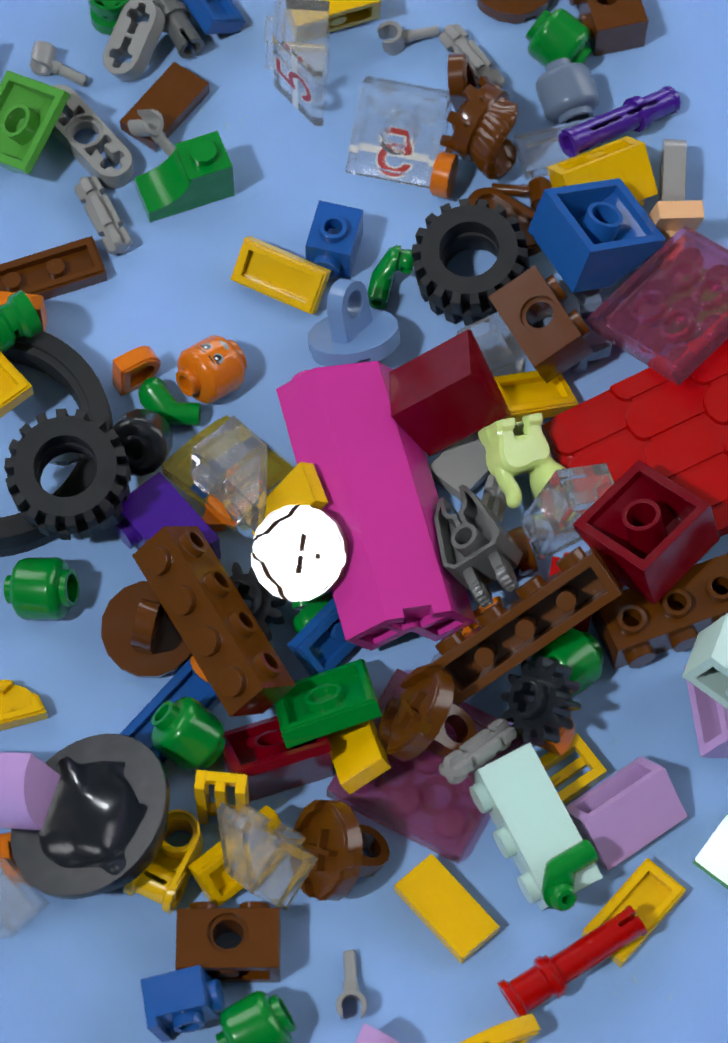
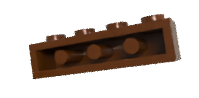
M164 526L132 555L230 717L263 714L296 686L198 526Z
M580 546L575 548L556 562L560 569L558 572L546 580H543L540 574L536 575L515 590L520 598L505 608L499 602L495 603L475 618L479 626L464 636L458 629L435 645L439 653L433 657L430 664L451 675L454 683L453 700L457 705L622 594L623 585L595 546L587 552H584Z
M728 553L694 565L655 605L629 588L623 590L621 595L592 614L591 621L614 670L626 665L629 668L644 666L651 662L657 654L671 649L674 652L688 650L694 646L699 632L728 613Z

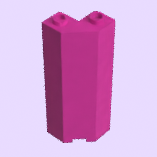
M379 361L317 367L297 373L291 381L276 389L296 463L306 462L314 464L328 501L321 510L326 511L340 524L348 541V563L342 579L332 589L345 640L370 651L410 631L436 642L454 631L476 622L466 588L443 567L434 522L439 497L425 451L391 417L389 372L393 369Z

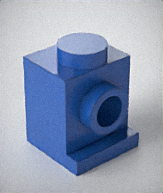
M200 965L140 979L147 1029L162 1043L172 1040L171 1030L179 1033L197 1031L205 1026L206 1021L220 1018L219 1010L225 1009L224 993L219 980L213 979Z

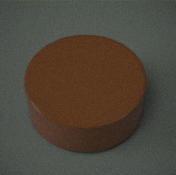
M519 526L509 530L508 533L523 553L519 565L515 568L518 575L523 577L538 571L535 556L523 528Z

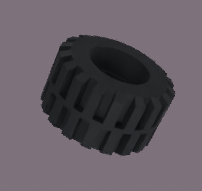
M469 198L460 199V206L452 208L450 203L441 206V215L438 217L431 213L425 219L427 229L418 228L415 235L417 244L412 245L413 267L420 294L424 302L429 301L430 309L436 315H439L444 310L446 321L455 324L458 318H463L464 326H474L475 319H483L484 325L493 323V315L498 313L488 297L530 269L527 241L524 230L520 231L518 220L514 215L507 218L504 207L497 204L494 209H490L488 200L478 199L477 205H470ZM467 249H483L497 257V260L489 270L473 277L459 276L446 268L449 261L456 254Z
M66 408L55 409L56 417L47 419L44 412L36 416L38 422L36 426L31 428L26 423L19 430L22 436L19 441L12 439L8 447L11 457L5 458L4 469L7 473L5 480L18 512H21L24 520L31 527L36 525L40 533L49 537L52 532L57 533L60 540H71V534L79 533L81 539L91 537L89 530L97 526L101 532L110 526L108 519L112 515L118 518L123 511L121 503L123 500L128 501L130 494L128 485L129 481H131L130 468L119 436L113 429H107L104 420L98 416L91 420L88 417L87 411L76 409L75 416L68 415ZM65 453H79L92 459L97 467L95 478L90 486L80 494L71 497H58L46 492L42 488L40 483L42 472L46 465L55 457Z

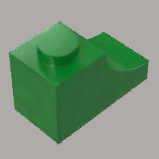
M218 131L176 143L174 152L162 164L142 175L134 177L135 187L149 222L235 196L233 166Z

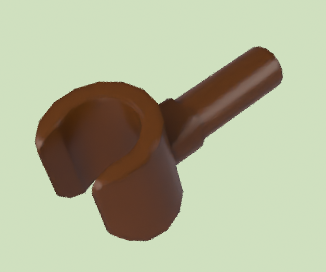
M536 177L530 180L528 185L492 183L491 188L498 189L508 196L529 197L530 207L536 211L544 189L552 188V185L547 178Z

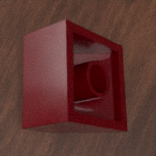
M640 460L630 467L573 523L574 530L590 548L594 546L597 548L618 580L654 605L720 540L711 505Z

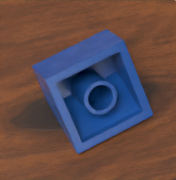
M620 178L544 189L528 228V232L572 293L611 287L662 248L666 241V238Z

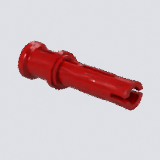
M628 905L625 907V910L551 958L547 955L543 957L538 956L534 959V966L508 982L504 979L497 983L498 988L517 1018L528 1015L530 1011L553 996L560 999L568 990V983L640 936L646 935L647 930L639 916H634L636 914L635 910Z

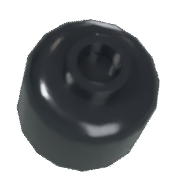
M135 409L127 412L112 428L119 436L120 443L124 447L132 476H144L155 472L163 465L173 446V433L169 423L160 414L150 409Z

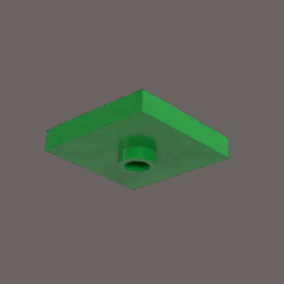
M364 659L294 681L296 686L275 703L279 726L286 748L382 716Z

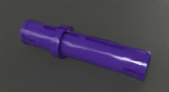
M664 86L662 89L642 98L640 96L630 97L624 101L623 106L598 115L569 129L562 130L559 133L560 147L566 156L574 157L579 153L606 143L632 130L635 132L644 131L651 126L653 121L678 112L677 110L681 106L679 95L673 87Z

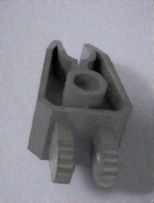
M461 485L459 486L462 499L461 509L457 512L442 497L439 499L435 511L434 522L442 563L448 572L466 589L471 591L477 603L481 607L486 608L494 603L492 593L488 587L493 581L498 580L500 585L508 592L519 587L513 569L519 565L523 553L498 517L467 486Z

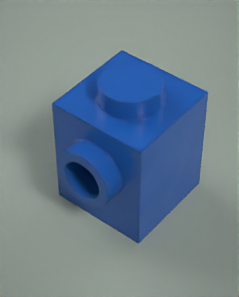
M319 200L305 245L306 260L332 270L329 278L339 276L350 279L363 236V210Z

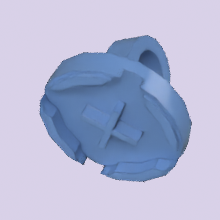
M342 278L334 282L328 293L326 304L328 317L315 324L308 333L310 353H312L313 359L318 364L325 367L358 363V361L370 358V361L380 362L393 354L401 343L398 320L389 312L370 309L368 293L361 281Z

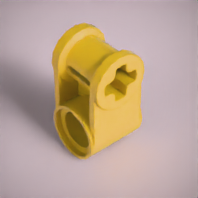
M180 809L168 812L167 831L158 854L137 878L124 886V893L130 896L138 893L162 904V910L169 914L176 909L191 875L188 866L202 855L204 848L200 825L194 815ZM177 830H185L192 834L188 844L182 847H173L166 842L171 833Z

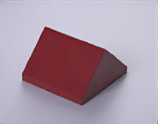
M467 329L389 372L391 417L428 456H433L470 437L482 428L511 415L471 329Z
M277 716L224 732L225 746L221 755L227 773L247 775L250 802L332 777V749L326 735L286 748Z

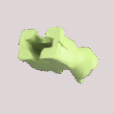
M542 413L526 415L522 417L523 421L516 423L515 417L502 419L478 431L479 439L486 450L487 468L496 478L500 489L505 494L507 506L512 509L519 507L522 501V492L514 478L515 476L522 473L530 475L532 499L536 505H539L545 498L560 493L564 482L568 479L567 469L551 458L549 443L541 427L544 421Z

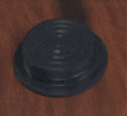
M100 734L76 741L57 752L45 763L61 776L42 830L11 829L13 858L22 876L37 890L60 899L91 897L119 889L133 881L151 864L158 854L164 841L168 824L169 782L161 761L152 750L142 742L120 734Z

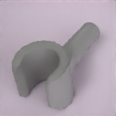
M385 21L377 29L379 38L384 40L382 42L384 51L391 56L400 54L404 50L405 43L440 35L437 25L402 31L401 26L397 22Z
M36 41L34 43L30 67L34 74L48 76L52 72L83 87L88 80L87 76L63 65L61 62L55 61L57 49L54 45L45 41Z
M154 109L137 110L142 120L128 121L130 133L136 137L150 136L169 157L174 152L175 147L162 131L164 126L162 114Z
M346 950L343 952V993L337 999L336 1011L337 1015L343 1020L342 1004L346 999L354 998L361 1004L360 1013L362 1019L366 1014L367 1002L364 995L359 992L356 951Z

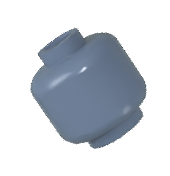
M560 58L545 66L546 72L536 82V92L546 119L553 123H559L562 128L574 127L590 120L593 117V110L599 104V94L589 67L582 63L571 62L569 58Z

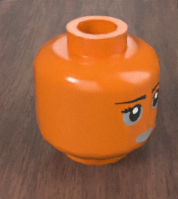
M212 335L180 353L177 361L178 372L176 373V381L185 395L192 396L199 402L210 404L241 387L245 378L247 361L242 349L233 340H226L224 337Z

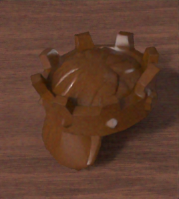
M482 75L477 80L480 89H476L469 84L462 93L467 100L460 106L457 112L450 110L446 121L452 124L453 135H442L440 145L446 147L445 152L457 154L463 160L473 162L486 178L493 180L505 176L516 163V148L506 137L516 123L518 104L509 101V95L505 90L501 89L499 85L493 84L485 75Z

